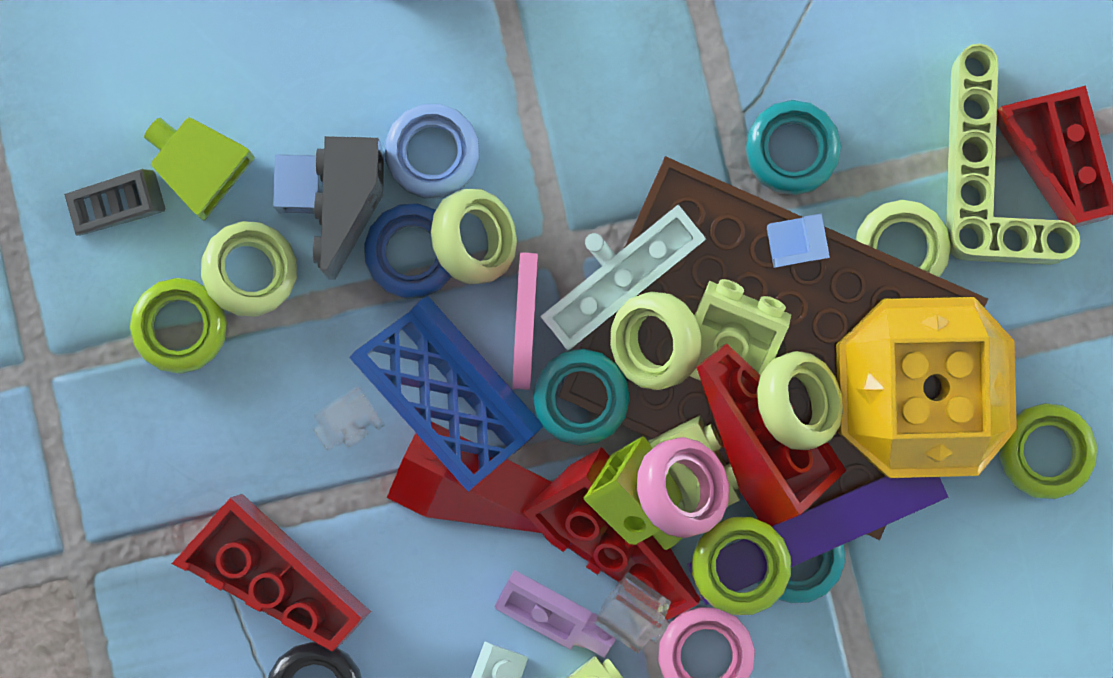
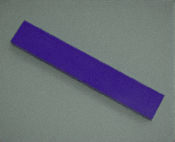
M884 476L811 508L797 517L771 527L784 539L791 556V567L949 497L940 477L888 478ZM741 539L723 547L716 559V573L720 582L727 589L734 592L762 581L767 572V560L763 551L755 543L746 539ZM689 562L687 566L692 575V562ZM700 594V596H701V598H702V600H703L704 605L710 604V603Z

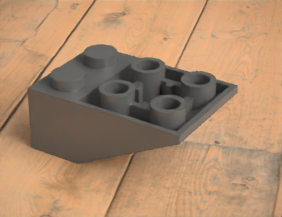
M325 136L324 149H317L316 174L320 175L321 182H323V193H315L314 214L315 219H319V225H322L321 237L314 236L313 262L318 264V268L329 280H335L383 196L384 150L379 138Z

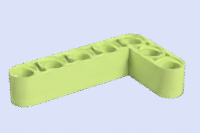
M980 43L972 44L965 48L958 56L951 70L946 227L951 243L950 254L957 259L965 261L1058 264L1073 256L1079 249L1080 235L1074 225L1062 220L994 217L998 58L994 50L989 46ZM974 58L980 61L984 67V75L974 76L970 74L965 66L966 59ZM969 100L977 102L983 111L982 119H972L967 116L964 111V102ZM964 143H972L978 146L981 151L980 162H970L965 158L962 151ZM969 185L977 189L980 195L978 205L972 206L964 202L961 197L962 186ZM962 228H969L976 232L979 240L976 249H969L962 245L959 237ZM1006 230L1015 231L1019 234L1022 241L1019 251H1012L1004 244L1003 235ZM1050 232L1058 233L1062 236L1065 243L1062 253H1055L1049 248L1047 236Z

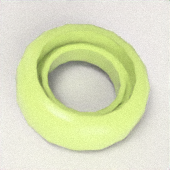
M462 189L443 199L433 215L431 226L433 250L440 265L454 279L465 284H485L494 281L507 272L515 258L517 236L515 224L508 209L495 195L483 189ZM465 213L477 216L487 232L488 252L481 261L472 258L461 241L460 222Z
M898 200L882 204L866 216L857 230V241L877 249L879 237L884 229L893 223H911L922 231L928 246L926 258L918 268L938 277L942 275L949 262L951 243L948 229L936 212L919 202Z
M241 221L224 227L210 239L201 258V279L208 295L222 309L237 316L257 317L274 311L290 296L297 280V259L290 243L278 230L261 222ZM249 246L263 251L273 266V279L270 285L257 292H248L237 288L228 279L225 271V259L233 249Z
M648 292L630 298L617 311L611 326L610 346L616 364L627 379L641 388L662 390L681 384L694 372L701 356V333L696 317L684 302L671 294ZM648 316H655L664 321L673 337V352L670 360L664 366L655 365L647 360L641 352L638 343V331L641 323Z
M798 351L784 354L769 362L761 373L757 389L758 408L769 432L776 440L790 449L810 450L830 441L840 427L843 402L836 377L826 363L811 353ZM792 377L798 378L803 383L810 397L812 418L808 425L801 423L796 417L789 401L788 385Z

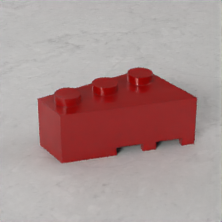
M1086 85L1004 105L997 109V127L1059 220L1079 227L1113 217V183Z

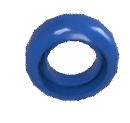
M418 203L400 204L383 212L370 226L364 242L365 264L373 280L387 293L404 299L425 298L427 295L429 296L441 290L452 278L440 265L437 256L434 264L426 272L415 276H406L398 273L390 266L387 260L386 248L390 238L397 231L405 227H419L431 234L432 220L436 209Z

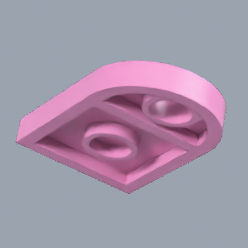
M520 253L513 389L530 390L538 275V254Z

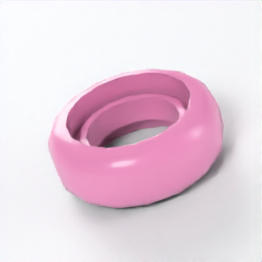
M680 437L657 444L644 456L638 470L637 493L641 507L653 525L667 535L689 538L709 532L722 520L729 502V482L724 466L712 450L700 441ZM674 463L684 464L693 471L698 479L700 501L692 513L682 511L676 507L668 496L666 475L670 466Z
M697 607L679 614L667 625L659 641L658 663L663 678H693L683 668L681 648L685 640L693 632L702 629L715 630L729 641L732 650L731 663L727 671L719 678L750 677L754 669L755 648L749 631L736 616L713 607Z

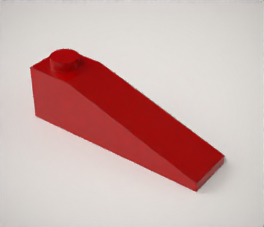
M728 344L718 348L696 367L739 490L758 520L773 526L801 515L847 471L828 442L814 449L798 450L790 449L773 437L766 428L758 408L757 389L761 375Z
M600 447L568 466L525 508L523 513L553 546L562 552L567 548L588 561L586 568L597 575L601 571L622 584L623 593L667 621L698 605L701 599L671 548L664 550L653 535L636 545L629 544L584 500L588 490L610 457Z

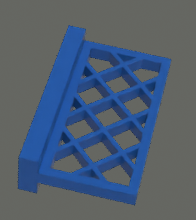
M428 295L420 300L408 313L362 345L349 357L468 492L511 455L520 450L543 428L539 419ZM401 330L416 344L418 350L400 346L399 332ZM378 352L390 355V370L379 368L368 354ZM400 358L418 361L419 376L401 373ZM428 364L434 365L447 379V383L429 379ZM401 384L419 388L420 404L409 402L401 393ZM430 391L447 394L448 410L430 406ZM458 397L464 398L476 412V415L459 412ZM431 418L449 421V437L438 435L431 427ZM459 424L477 427V443L460 439ZM487 429L492 430L505 444V449L488 445ZM461 451L478 454L479 471L475 474L461 461Z

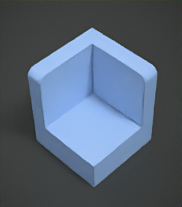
M275 154L273 207L278 213L314 214L315 193H319L316 156Z
M822 213L767 225L774 268L830 258Z

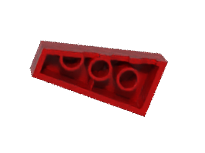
M243 494L230 497L171 563L184 571L188 570L203 578L206 583L220 591L224 590L245 601V604L259 612L263 611L281 621V624L330 651H334L342 645L371 612Z

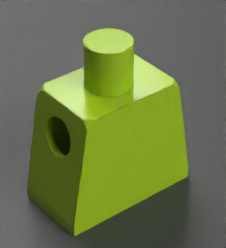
M190 117L177 130L163 119L157 118L144 134V138L160 150L152 160L151 166L192 212L203 221L207 219L255 159L251 151L245 146Z
M642 436L610 455L585 495L584 500L629 544L636 545L653 535L662 548L667 550L676 545L682 538L667 535L653 525L641 507L637 493L638 470L644 456L653 449L647 439ZM667 472L666 489L669 498L677 507L682 499V493L669 472Z

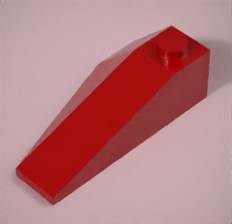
M431 421V427L438 435L449 437L448 429ZM415 433L386 498L428 518L541 533L523 511L552 482L507 459L468 492ZM460 436V439H461V440L470 441V440H468V439H466V438ZM461 451V461L475 474L479 471L478 454Z

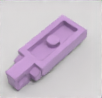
M516 570L511 574L494 606L496 610L570 650L574 645L582 648L585 647L604 658L614 644L619 632L617 628L598 617L595 613Z

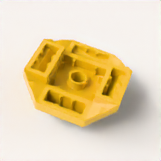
M975 297L882 299L851 332L836 344L837 382L842 393L843 414L838 434L854 446L888 478L979 476L1017 430L1015 341ZM931 375H935L941 382V392L933 400L927 398L923 390L925 380Z

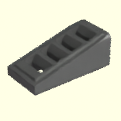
M140 169L64 194L76 236L135 221L165 211L157 176L153 170ZM122 188L124 189V193L129 209L125 211L119 193V189ZM106 193L108 203L112 215L107 216L105 206L101 194ZM86 198L91 200L96 218L94 221L89 220L84 202Z

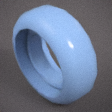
M421 104L405 111L391 125L385 141V161L393 179L408 193L424 199L444 198L461 190L473 177L479 162V139L471 122L458 110L442 104ZM427 127H438L446 130L454 137L457 144L458 154L454 164L446 172L439 175H425L418 172L410 165L407 158V147L410 139L418 131Z

